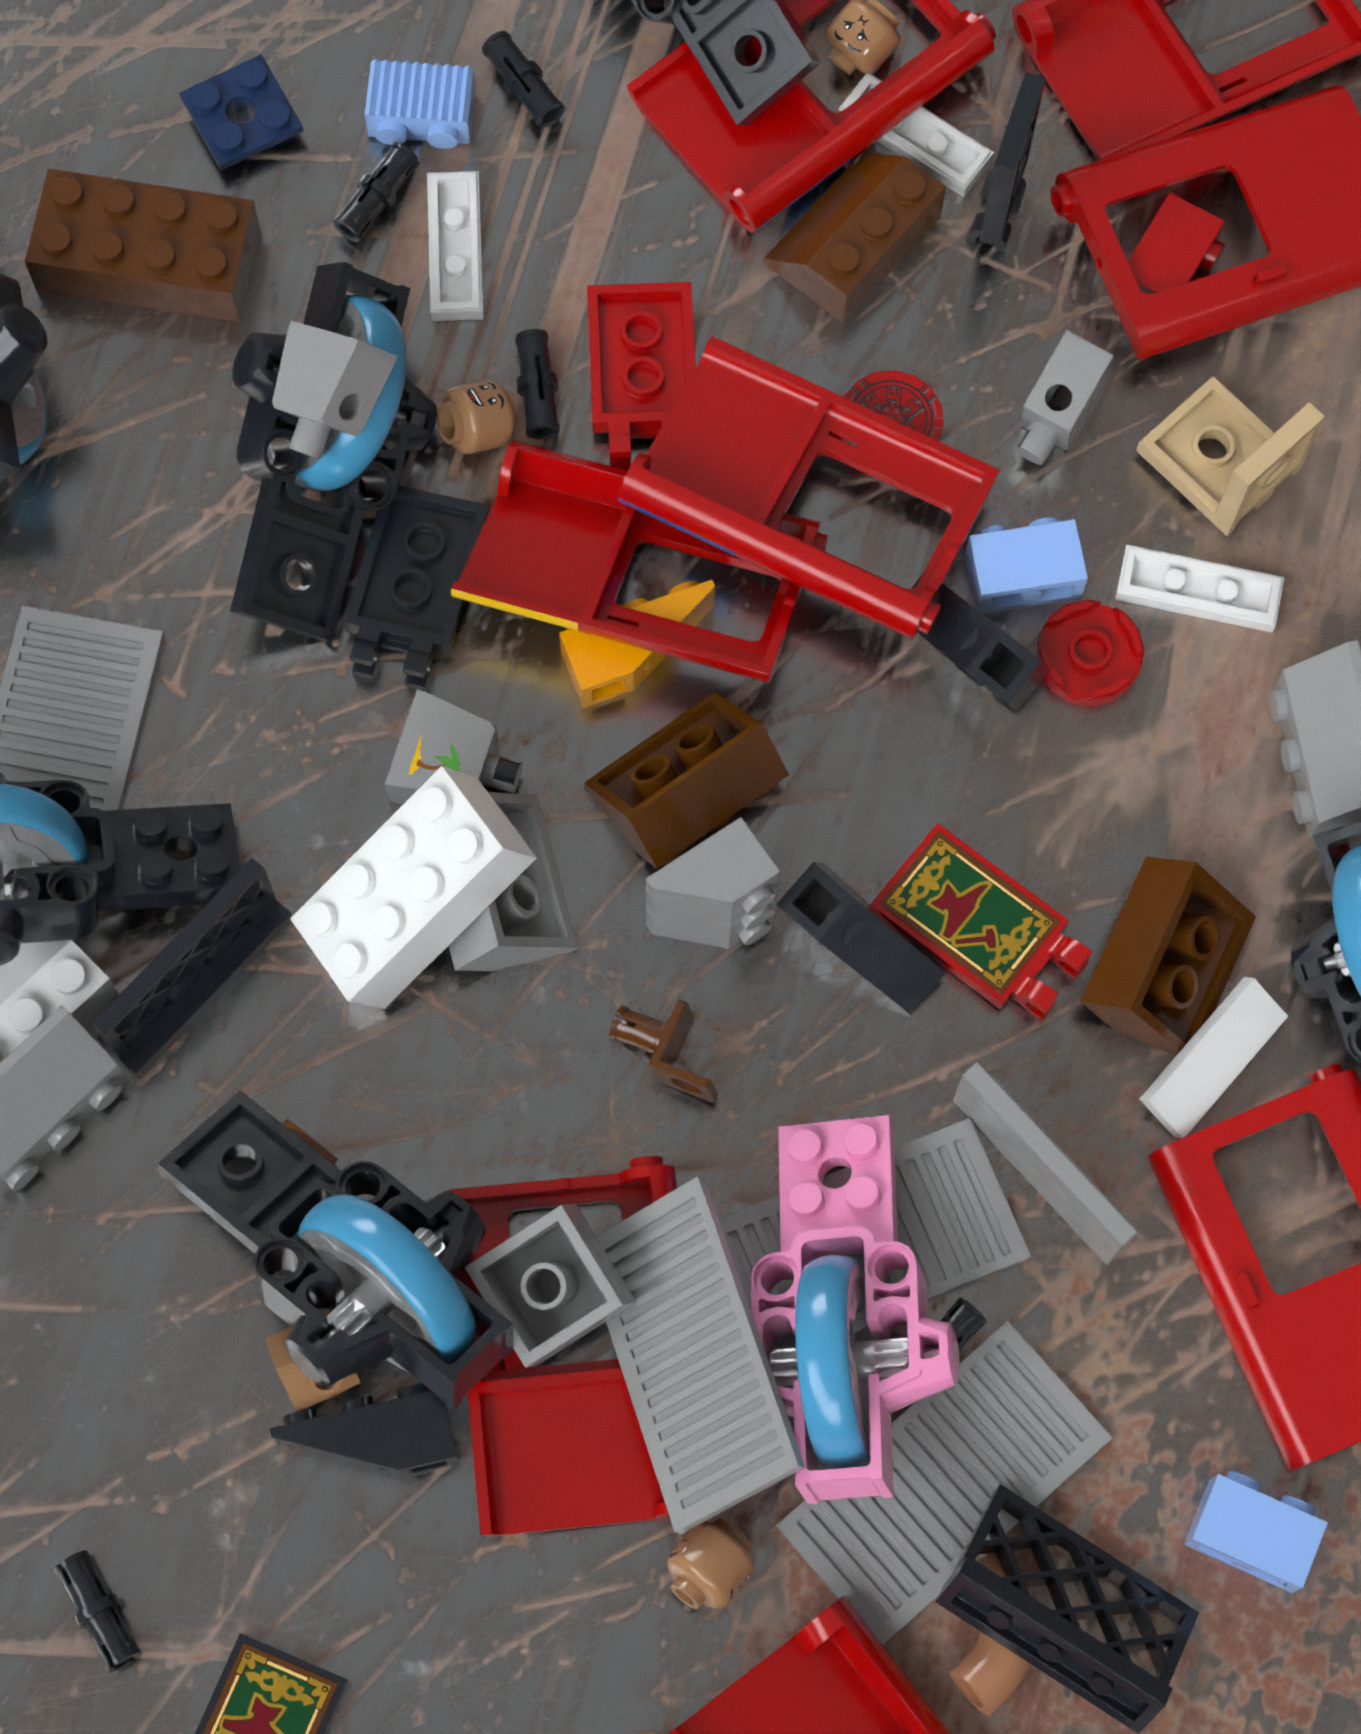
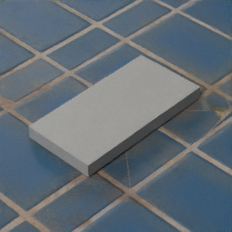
M976 1062L962 1075L952 1101L968 1118L974 1121L977 1128L1108 1266L1124 1251L1136 1235L1137 1228L981 1063L978 1064Z

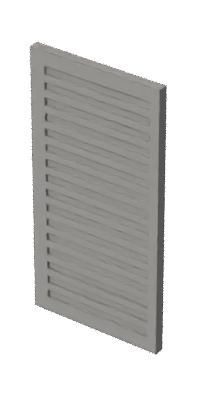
M22 605L0 685V772L4 775L7 783L70 780L82 785L86 789L90 808H98L103 811L120 810L165 636L164 632L160 629L154 630ZM87 845L88 864L101 862L99 847ZM11 869L6 876L14 874L16 869Z
M970 1118L894 1148L898 1242L908 1246L914 1253L926 1278L928 1300L1031 1258V1254L974 1128L975 1123ZM846 1167L824 1176L823 1185L834 1189L842 1187L849 1181L852 1170ZM779 1194L719 1218L750 1310L752 1269L757 1261L765 1255L781 1252ZM864 1254L844 1255L857 1260L865 1273ZM893 1270L887 1275L884 1283L894 1284L900 1282L905 1278L908 1270ZM786 1279L780 1281L774 1286L771 1294L779 1295L785 1293L791 1288L794 1280ZM789 1335L780 1339L776 1349L796 1348L795 1336Z
M695 1177L596 1236L636 1300L634 1304L607 1320L606 1324L674 1532L685 1534L689 1529L805 1468L705 1178Z
M1007 1320L960 1362L958 1382L955 1386L916 1401L891 1423L894 1497L869 1496L821 1500L818 1504H807L804 1500L776 1525V1528L838 1599L844 1595L884 1645L939 1595L943 1585L952 1575L993 1492L1000 1484L1037 1507L1113 1437L1111 1432L1104 1429ZM1002 1509L998 1514L1005 1535L1020 1522V1520ZM984 1554L978 1555L977 1558H976V1561H977L980 1557H982Z

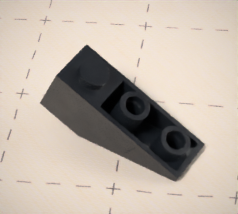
M920 576L919 579L916 581V583L912 586V588H914V587L918 584V582H919L921 576ZM943 584L934 602L942 606L928 635L921 631H918V633L1007 705L1018 711L1051 668Z
M813 862L776 904L819 943L909 1014L915 1010L947 973L823 862Z
M422 1383L397 1389V1399L374 1404L373 1396L346 1400L339 1404L340 1412L318 1417L315 1409L294 1412L282 1417V1426L270 1428L271 1437L279 1445L401 1477L460 1464L447 1403Z

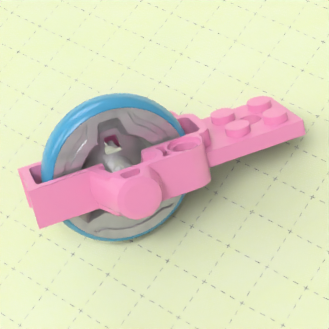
M889 1115L779 1126L781 1252L765 1255L757 1261L752 1269L751 1312L788 1416L794 1417V1436L805 1464V1468L795 1473V1486L807 1504H818L821 1500L869 1496L892 1498L894 1497L891 1413L927 1396L955 1386L958 1382L960 1370L958 1343L953 1327L948 1322L928 1319V1295L925 1275L911 1249L905 1244L898 1242L894 1125ZM837 1166H845L852 1170L849 1181L842 1187L834 1189L823 1185L824 1176L830 1169ZM864 1254L865 1273L857 1260L844 1255ZM893 1270H908L907 1275L900 1282L894 1284L884 1283L887 1275ZM786 1279L794 1280L791 1288L785 1293L779 1295L771 1294L774 1286L780 1281ZM907 1325L908 1339H889L893 1329L897 1326ZM789 1335L795 1336L796 1348L776 1349L780 1339ZM818 1460L826 1470H818Z

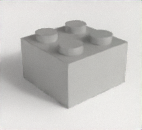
M576 1203L560 1205L465 1267L484 1301L513 1323L514 1350L525 1368L544 1362L636 1302Z

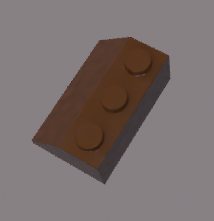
M861 152L765 256L763 264L844 324L941 217L946 186L905 156Z
M714 691L585 781L584 785L632 849L657 869L664 863L674 861L683 855L688 846L708 832L723 827L733 814L750 802L767 796L773 790L774 785L789 776V773L763 724Z
M1146 856L1080 1002L1111 1028L1176 1057L1215 1011L1256 916L1197 862Z

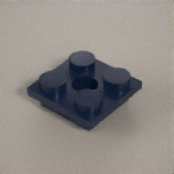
M262 54L179 92L181 101L220 170H224L304 132L303 125ZM240 109H249L255 112L254 117L245 123H235L229 119L235 111Z

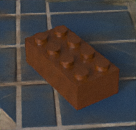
M48 168L25 264L36 291L240 322L261 229L254 200Z

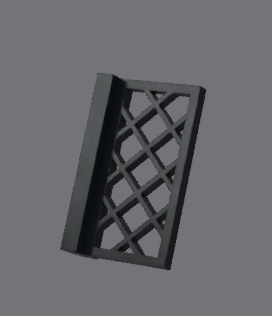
M251 858L92 1022L99 1033L96 1037L98 1042L137 1078L140 1079L291 922L292 914L277 901L263 866Z
M1001 1484L993 1492L952 1575L943 1585L935 1601L1137 1734L1166 1706L1173 1689L1169 1686L1199 1615L1197 1610ZM1002 1509L1020 1520L1026 1535L1006 1537L998 1518L1000 1510ZM1058 1545L1069 1552L1075 1568L1057 1570L1047 1546ZM1031 1548L1041 1572L1021 1574L1012 1550ZM997 1553L1006 1577H1000L977 1562V1556L980 1554ZM1108 1577L1119 1584L1125 1600L1107 1602L1097 1578ZM1081 1580L1091 1605L1072 1607L1062 1583ZM1046 1585L1056 1610H1051L1031 1597L1027 1587ZM1157 1609L1176 1621L1178 1624L1174 1633L1157 1635L1147 1610ZM1131 1613L1141 1638L1123 1640L1113 1615ZM1097 1618L1107 1642L1102 1643L1082 1630L1078 1620ZM1147 1650L1157 1672L1156 1676L1133 1663L1129 1653Z

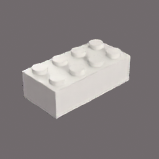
M441 766L290 919L348 1002L385 1009L537 857L477 777Z

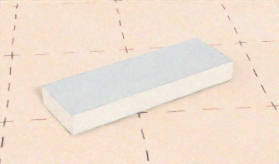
M866 74L839 107L838 112L846 109L882 81L872 74ZM924 107L918 109L877 140L878 143L898 156L907 157L936 180L962 197H965L993 161L994 156L992 150Z
M479 171L427 173L431 321L483 320Z
M1126 545L1115 600L1273 633L1276 627L1285 577Z
M1244 977L1139 1100L1173 1137L1180 1139L1186 1137L1287 1019L1288 1015L1255 978Z

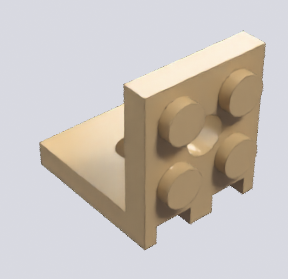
M1212 376L1139 441L1136 451L1219 530L1228 536L1235 530L1238 521L1252 508L1257 510L1272 496L1274 489L1290 474L1294 476L1301 470L1325 416L1308 402L1274 433ZM1204 439H1216L1224 445L1227 454L1219 459L1208 458L1201 453L1198 443Z

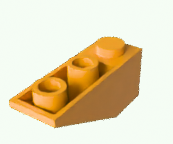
M712 579L700 584L697 581H687L673 587L666 596L651 601L639 598L623 604L622 607L696 626L714 607L715 585ZM568 628L565 631L559 632L561 654L582 708L634 691L667 656Z

